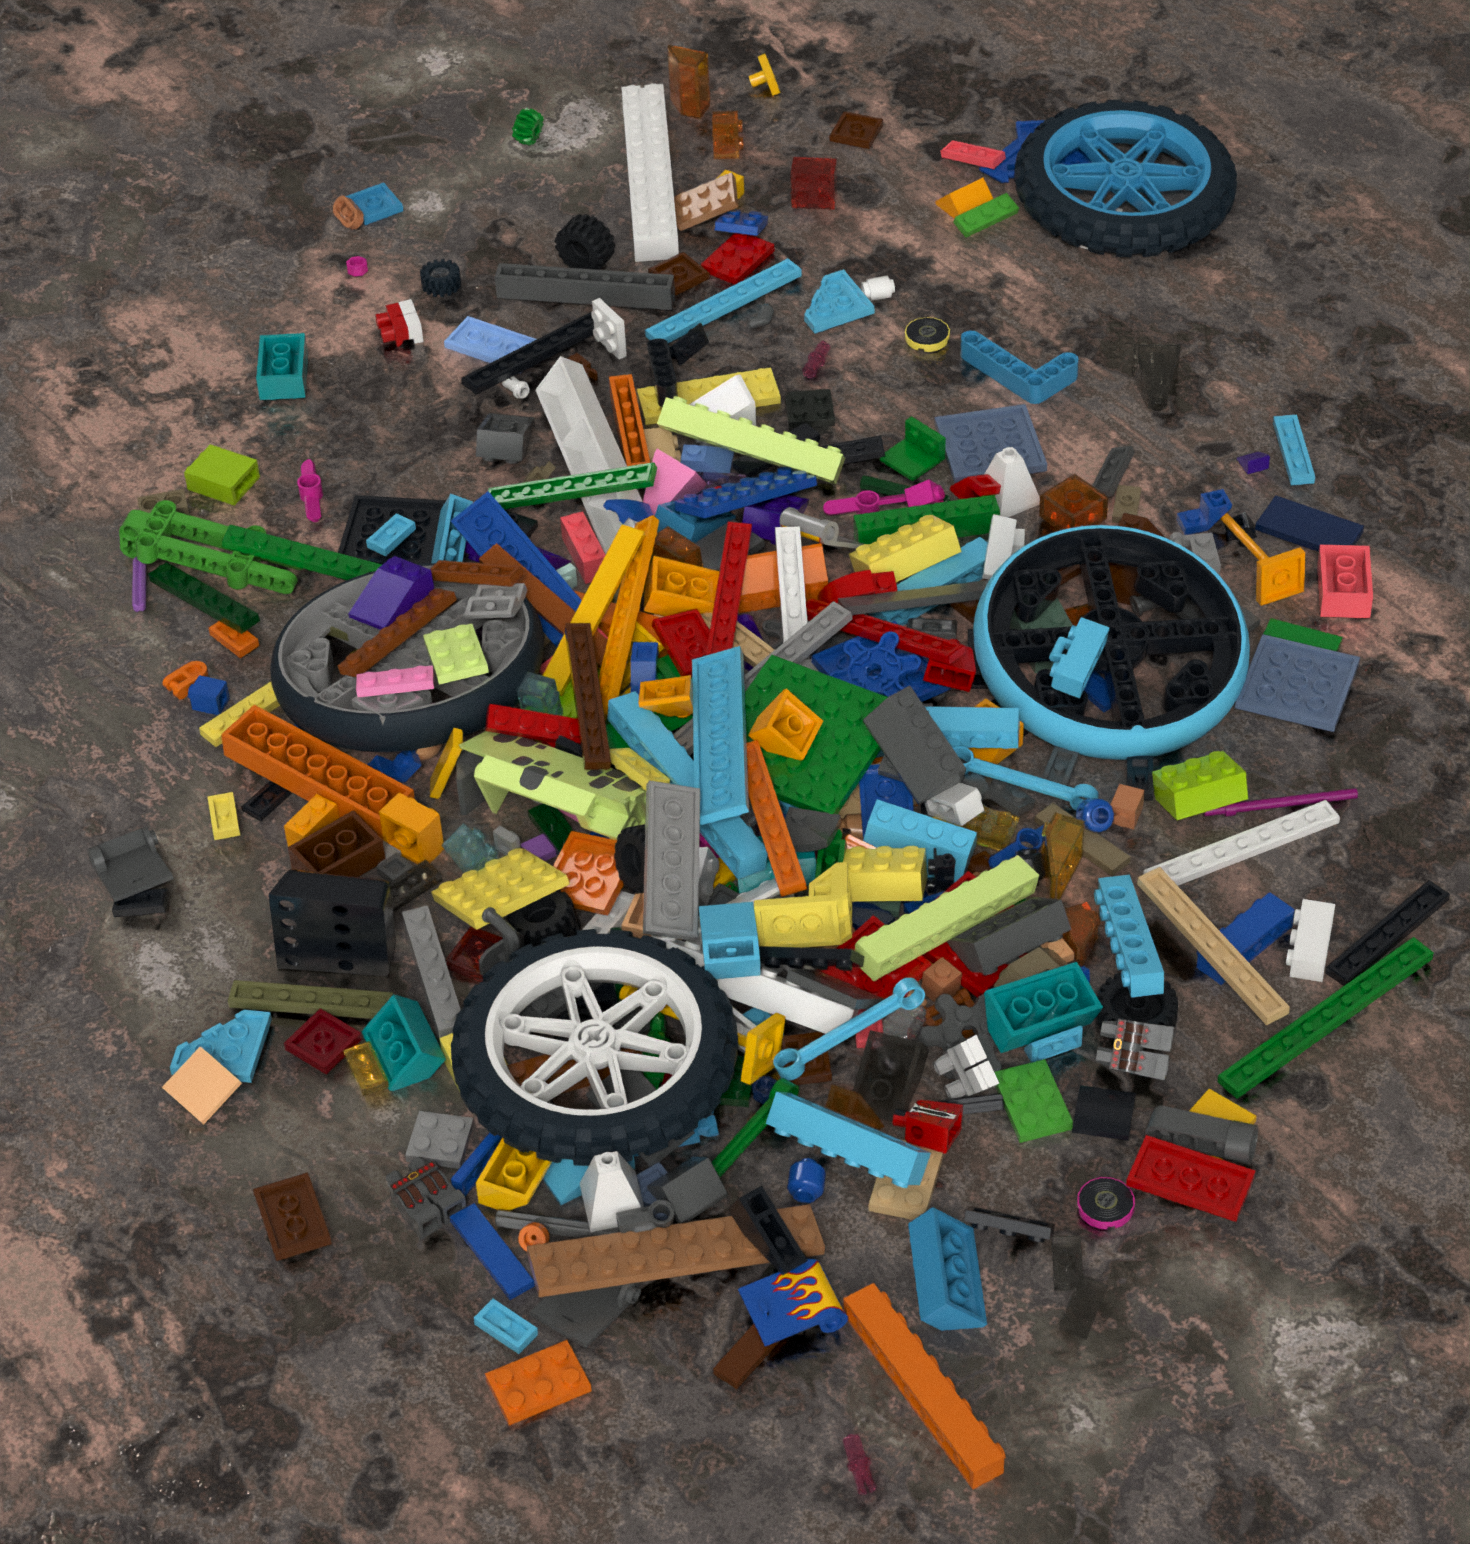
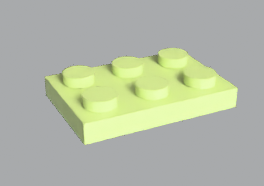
M462 624L455 628L442 631L436 630L423 635L439 685L489 673L488 665L473 624Z

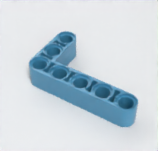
M966 331L961 335L960 355L965 361L1031 404H1039L1075 382L1078 378L1079 359L1074 353H1062L1035 370L976 331Z

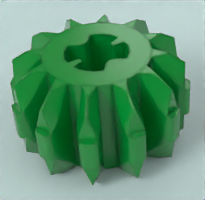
M522 109L514 121L512 137L524 145L530 146L534 144L536 139H539L544 125V118L541 113L534 109Z

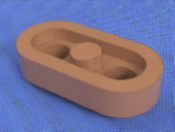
M340 196L336 199L333 205L334 215L345 227L352 230L358 229L364 220L362 210L352 199L346 196Z

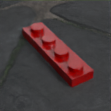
M489 704L487 708L485 731L553 743L562 735L581 745L576 718Z

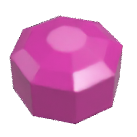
M355 256L346 261L348 274L355 277L363 276L368 272L367 260L365 258Z

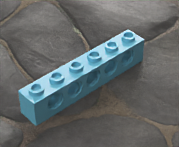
M1130 875L1098 878V889H1094V900L1096 905H1100V919L1105 921L1106 937H1111L1112 954L1116 953L1117 970H1122L1121 980L1123 987H1128L1131 997L1164 994V971Z

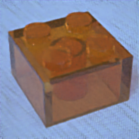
M1073 474L1040 495L1039 517L1059 531L1080 526L1098 525L1107 519L1108 497L1076 474Z

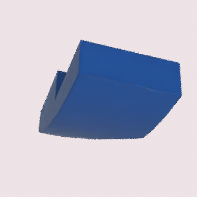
M610 499L603 504L607 511L610 510L617 513L622 524L628 518L639 522L653 515L650 505L640 501Z

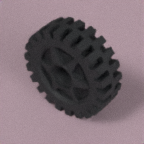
M1119 972L1114 974V979L1109 977L1106 983L1101 985L1100 991H1098L1097 998L1103 1006L1096 1016L1100 1030L1102 1021L1118 1022V1019L1162 1026H1176L1178 997H1176V991L1174 988L1171 989V984L1168 981L1164 982V994L1131 997L1128 987H1123Z

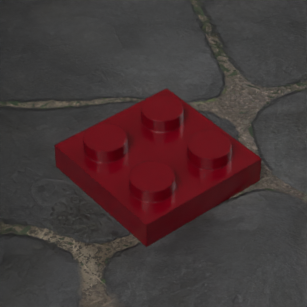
M320 1008L284 1042V1047L289 1053L327 1075L363 1039L361 1032Z

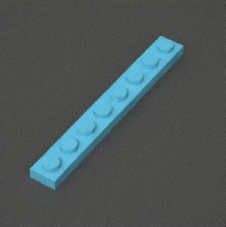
M786 259L646 329V338L649 340L661 338L670 343L687 334L690 329H693L699 323H702L703 326L801 277L802 270L791 260Z

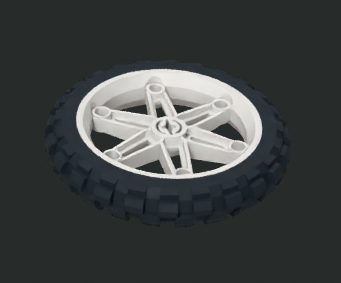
M596 929L576 930L577 935L563 937L562 933L542 938L541 944L533 947L531 944H527L509 955L508 962L503 960L498 962L482 976L483 982H480L479 985L475 984L463 1001L464 1007L457 1014L453 1027L451 1061L455 1083L458 1085L460 1096L468 1110L476 1114L478 1122L494 1136L497 1134L500 1137L502 1136L504 1143L523 1153H528L530 1150L536 1152V1156L539 1159L555 1163H561L562 1159L573 1160L575 1166H589L594 1156L605 1152L617 1151L626 1162L632 1161V1155L644 1152L645 1156L654 1154L667 1148L668 1141L672 1139L677 1141L684 1138L698 1127L699 1120L710 1116L721 1102L720 1097L722 1093L728 1090L733 1078L738 1054V1034L732 1005L726 993L718 987V981L711 973L705 971L704 966L696 965L695 959L679 948H666V942L648 935H643L640 939L633 937L631 931L611 929L610 934H597ZM589 983H616L632 986L639 990L602 1013ZM563 988L570 1020L519 1015L520 1012L534 1001ZM581 996L592 1017L591 1020L582 1023L580 1022L575 998ZM668 1005L681 1022L686 1037V1045L666 1042L638 1034V1032L659 1011ZM638 1006L643 1008L621 1029L615 1030L612 1027ZM530 1032L567 1037L569 1040L566 1042L531 1035ZM504 1044L520 1046L551 1055V1057L520 1086L511 1075L505 1063ZM623 1047L658 1054L660 1056L653 1057L641 1054L622 1052L620 1050ZM574 1059L577 1064L550 1084L545 1082L569 1060ZM609 1066L615 1093L608 1095L597 1070ZM620 1069L672 1074L664 1085L651 1094L634 1102L627 1103ZM587 1077L601 1109H571L547 1102Z

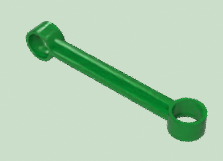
M780 1078L774 1084L769 1099L711 1162L719 1178L768 1125L766 1121L776 1091L792 1093L798 1096V1085L785 1078Z

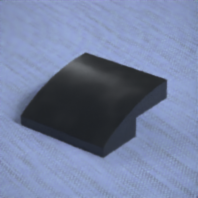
M1080 1085L1072 1133L1128 1141L1136 1093Z

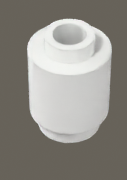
M888 276L866 279V282H861V291L870 301L887 299L892 297V293H895V285L893 279L889 280Z

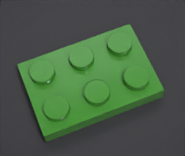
M1045 1059L994 1072L999 1081V1084L995 1086L998 1094L1000 1093L1003 1096L1004 1108L1019 1143L1072 1130L1073 1120Z

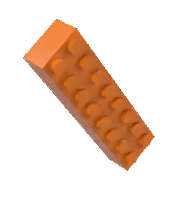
M253 705L221 734L224 756L307 801H310L318 794L336 803L339 818L354 810L382 840L383 834L379 811L398 793L415 799L412 788L256 705Z

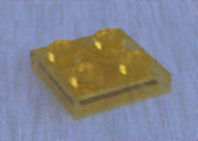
M983 805V812L960 827L977 832L978 845L1000 851L1011 843L1020 817Z

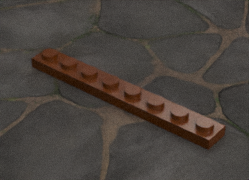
M565 623V636L584 770L610 769L611 758L591 624Z

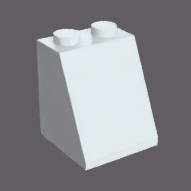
M740 374L735 375L689 404L695 406L696 403L709 407L708 411L717 413L718 410L729 413L732 419L739 420V417L751 420L753 422L752 425L756 426L755 401ZM695 439L696 443H700L702 446L717 447Z

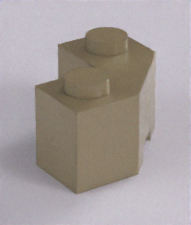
M1038 947L1009 964L1000 973L994 987L1068 964L1054 950Z

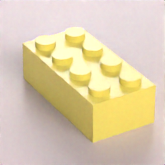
M926 515L921 517L919 522L912 525H904L891 535L880 536L876 542L857 547L856 551L849 554L854 572L870 569L871 573L894 571L895 580L898 582L960 553L961 548L953 525L934 515Z

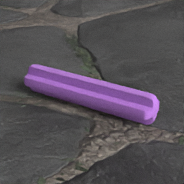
M137 557L133 559L132 606L135 612L146 609L147 564L140 562Z

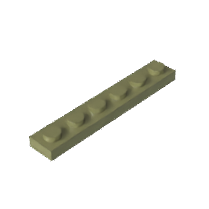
M234 980L228 998L229 1008L315 1014L321 1008L332 1016L373 1019L391 998L393 992Z

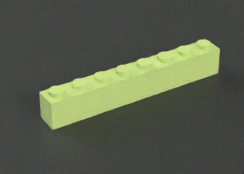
M674 396L673 399L666 397L657 422L660 428L779 467H789L793 471H806V474L816 476V479L837 484L845 461V457L841 454L840 449L828 446L825 449L819 447V443L811 439H805V442L796 439V435L784 431L782 435L774 432L775 429L762 424L761 427L752 425L753 422L742 417H739V420L730 418L731 415L724 411L718 410L717 413L708 411L709 407L696 403L695 406L686 404L687 400Z
M1019 855L1010 860L1002 861L997 867L989 871H983L973 880L963 882L958 888L943 893L936 900L924 903L912 913L904 914L897 921L882 926L877 932L860 938L855 945V951L864 956V964L860 968L873 981H876L1034 894L1039 874Z

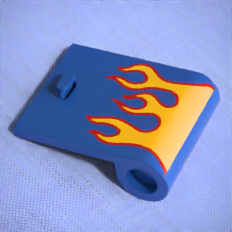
M807 1259L806 1263L785 1275L777 1272L738 1288V1292L764 1346L773 1344L816 1325H819L821 1331L830 1333L839 1330L846 1324L848 1316L819 1260Z

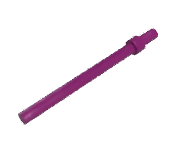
M1356 788L1243 801L1204 812L1203 815L1205 817L1224 814L1227 817L1235 816L1239 812L1315 804L1324 800L1332 802L1357 799L1358 792Z

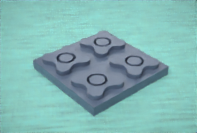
M1026 404L935 417L934 424L937 432L946 437L945 457L954 484L969 476L984 475L996 453L1003 451L1007 447H1013L1021 455L1029 474L1047 471V461Z
M1262 634L1249 666L1245 683L1235 702V708L1334 732L1358 670L1360 657Z

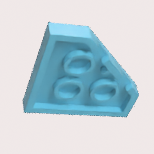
M843 269L823 277L819 290H816L811 300L810 308L804 314V321L815 334L874 314L875 307Z
M242 1010L235 1014V1019L224 1025L219 1023L202 1032V1037L191 1043L186 1041L178 1045L170 1065L171 1075H174L201 1046L240 1082L252 1083L271 1024V1012Z

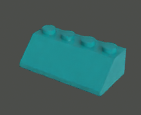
M1077 962L986 990L984 993L988 1031L1000 1053L1028 1045L1080 1025L1082 1027L1089 1025L1103 1008Z

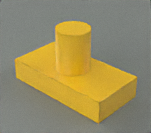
M766 54L758 56L762 71L748 76L752 87L754 88L767 82L772 96L779 94L780 91Z

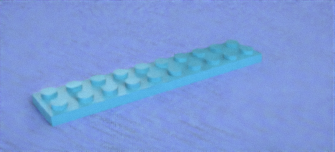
M740 646L692 659L694 788H700V825L711 824L718 820L740 816L749 812L744 658Z

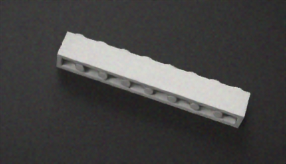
M651 935L653 938L666 942V948H679L693 957L696 965L704 966L701 943L690 940L684 942L676 938ZM762 967L760 976L716 979L718 987L726 993L728 998L771 1014L779 1013L786 1016L785 1019L825 1034L856 1017L859 1009L853 1010L789 982L787 979L777 976V971Z

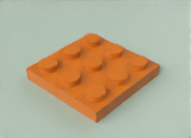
M575 831L570 832L553 867L567 875L570 884L560 890L568 894L575 909L606 916L609 915L624 885L623 881L619 878V873L615 866L614 847L617 840Z

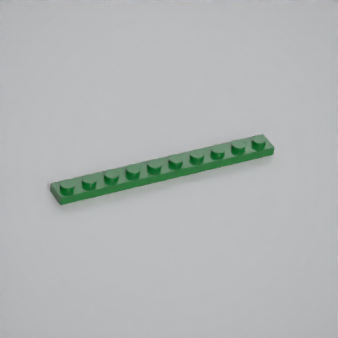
M1415 937L1411 938L1218 1075L1217 1083L1238 1099L1433 960L1434 952Z

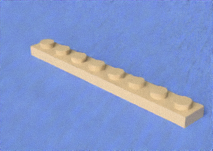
M1161 867L1138 877L1137 885L1265 1025L1289 1014V1005Z

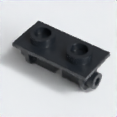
M702 323L690 329L687 334L672 346H669L671 359H676L679 366L709 343Z
M936 848L933 849V859H928V875H932V877H927V892L932 893V895L946 891L954 884L956 862L955 858L949 853L937 855Z

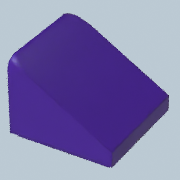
M1258 451L1237 457V461L1248 475L1269 469L1270 456Z

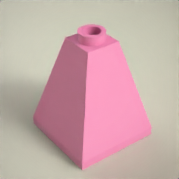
M656 449L652 461L658 467L653 487L646 488L643 502L650 505L655 516L658 505L683 499L684 495L697 494L705 488L707 483L696 471Z

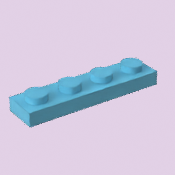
M1297 415L1274 416L1273 426L1290 484H1314L1315 474Z

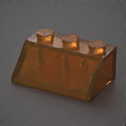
M668 45L670 99L681 115L701 119L710 106L708 53Z

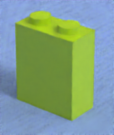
M210 444L186 468L184 477L188 490L235 506L260 478L256 459Z

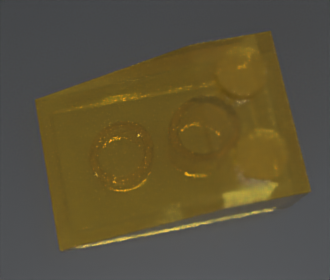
M1056 812L1051 821H1046L1044 824L1042 836L1045 837V841L1042 845L1041 853L1044 855L1047 873L1045 877L1047 896L1052 899H1061L1083 857L1085 821Z

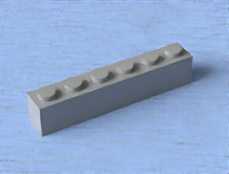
M427 905L403 911L402 916L405 934L440 1044L439 1038L453 1033L456 1016L461 1009Z

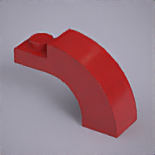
M870 569L854 572L835 579L823 587L817 597L819 601L829 604L834 601L838 604V598L895 592L898 590L894 571L871 573Z

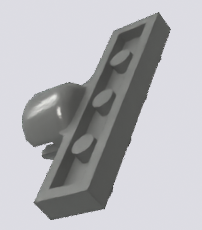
M960 758L962 763H967L965 760ZM970 771L964 775L963 781L960 782L977 788L981 794L982 802L985 799H991L1015 816L1032 810L1036 800L1028 796L1023 790L994 778Z

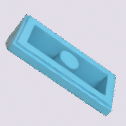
M1080 1025L1032 1042L1024 1047V1051L1029 1060L1035 1062L1081 1047L1083 1028Z

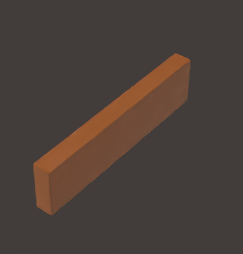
M438 560L430 568L433 581L512 587L524 575L523 569L520 566Z

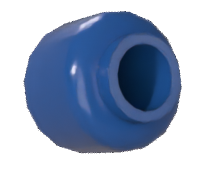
M1088 798L1079 804L1076 810V820L1086 830L1103 832L1112 825L1114 811L1107 801Z
M810 1158L795 1162L789 1170L788 1192L798 1202H814L824 1192L825 1169Z

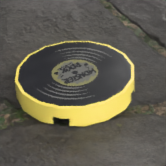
M923 317L915 319L905 329L907 345L915 350L920 348L924 349V352L937 351L945 347L950 339L948 325L936 318Z

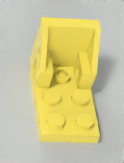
M847 862L835 863L810 882L809 896L754 900L759 946L799 948L842 945L851 939L852 898Z

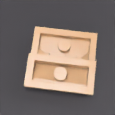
M200 1046L162 1088L204 1125L242 1083Z

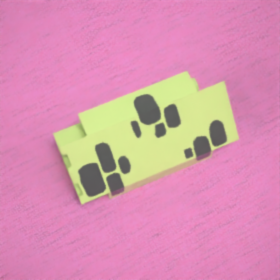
M488 731L459 745L460 749L484 757L482 762L475 768L474 778L493 813L497 814L507 793L510 791L574 814L582 828L607 836L613 840H617L618 834H621L623 829L645 824L646 791L642 789L641 785L629 779L628 775L612 768L584 770L583 758L528 738Z

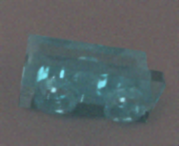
M464 823L442 844V847L463 873L470 870L478 871L484 868L486 862L498 859L496 856L499 854L491 844H486L483 841L486 837L478 828L474 827L471 829Z

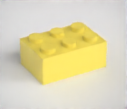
M856 846L846 849L843 862L848 864L852 902L923 901L928 877L926 848H918L917 846H906L904 848L881 846L874 849H865L864 847Z

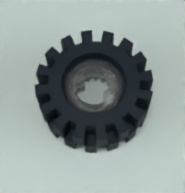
M435 259L433 260L434 263L429 261L427 266H422V269H420L421 285L427 295L433 294V297H437V295L444 297V294L450 296L451 292L456 293L457 289H460L461 277L457 263H452V260L449 259L447 262H445V259H441L439 262Z

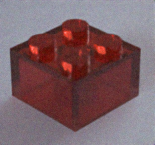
M793 157L791 168L792 208L835 210L837 198V159Z

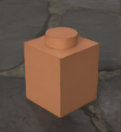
M1119 784L1110 804L1114 811L1112 824L1130 829L1135 828L1143 809L1144 790Z
M942 957L923 972L921 987L925 991V995L933 1002L942 994L954 996L956 991L960 990L962 973Z

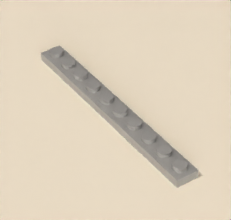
M833 601L744 675L745 691L771 655L800 664L852 620V613ZM693 718L673 734L676 741L686 749L689 756L694 752Z

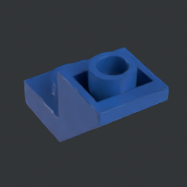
M1224 489L1202 493L1200 496V508L1177 513L1176 520L1184 535L1208 531L1232 508V503Z
M633 642L631 654V692L636 691L639 695L640 682L658 680V642Z
M416 750L402 751L393 761L376 755L367 764L400 783L407 782L422 766Z

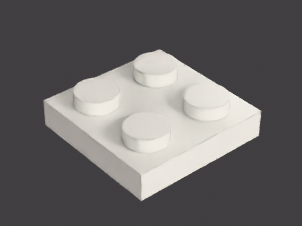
M600 298L592 301L593 311L591 315L594 320L593 335L595 339L600 341L608 352L613 353L619 360L626 357L624 320Z

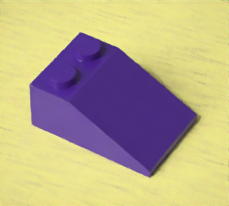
M786 494L745 506L742 523L752 524L753 533L762 539L770 540V543L776 545L775 527H780V515L789 507L795 508L799 513L804 514L809 499Z
M396 556L390 558L376 570L348 613L349 618L379 630L388 627L399 615L406 613L412 608L413 604L424 599L434 589L431 570Z

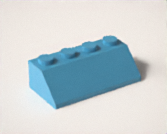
M932 1207L908 1223L920 1319L941 1331L984 1327L987 1325L974 1229Z

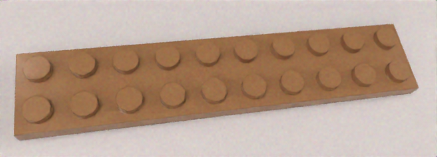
M810 1204L777 1209L805 1257L824 1254L825 1245ZM732 1216L673 1224L667 1228L656 1227L643 1232H619L527 1246V1256L539 1297L770 1263L743 1235Z

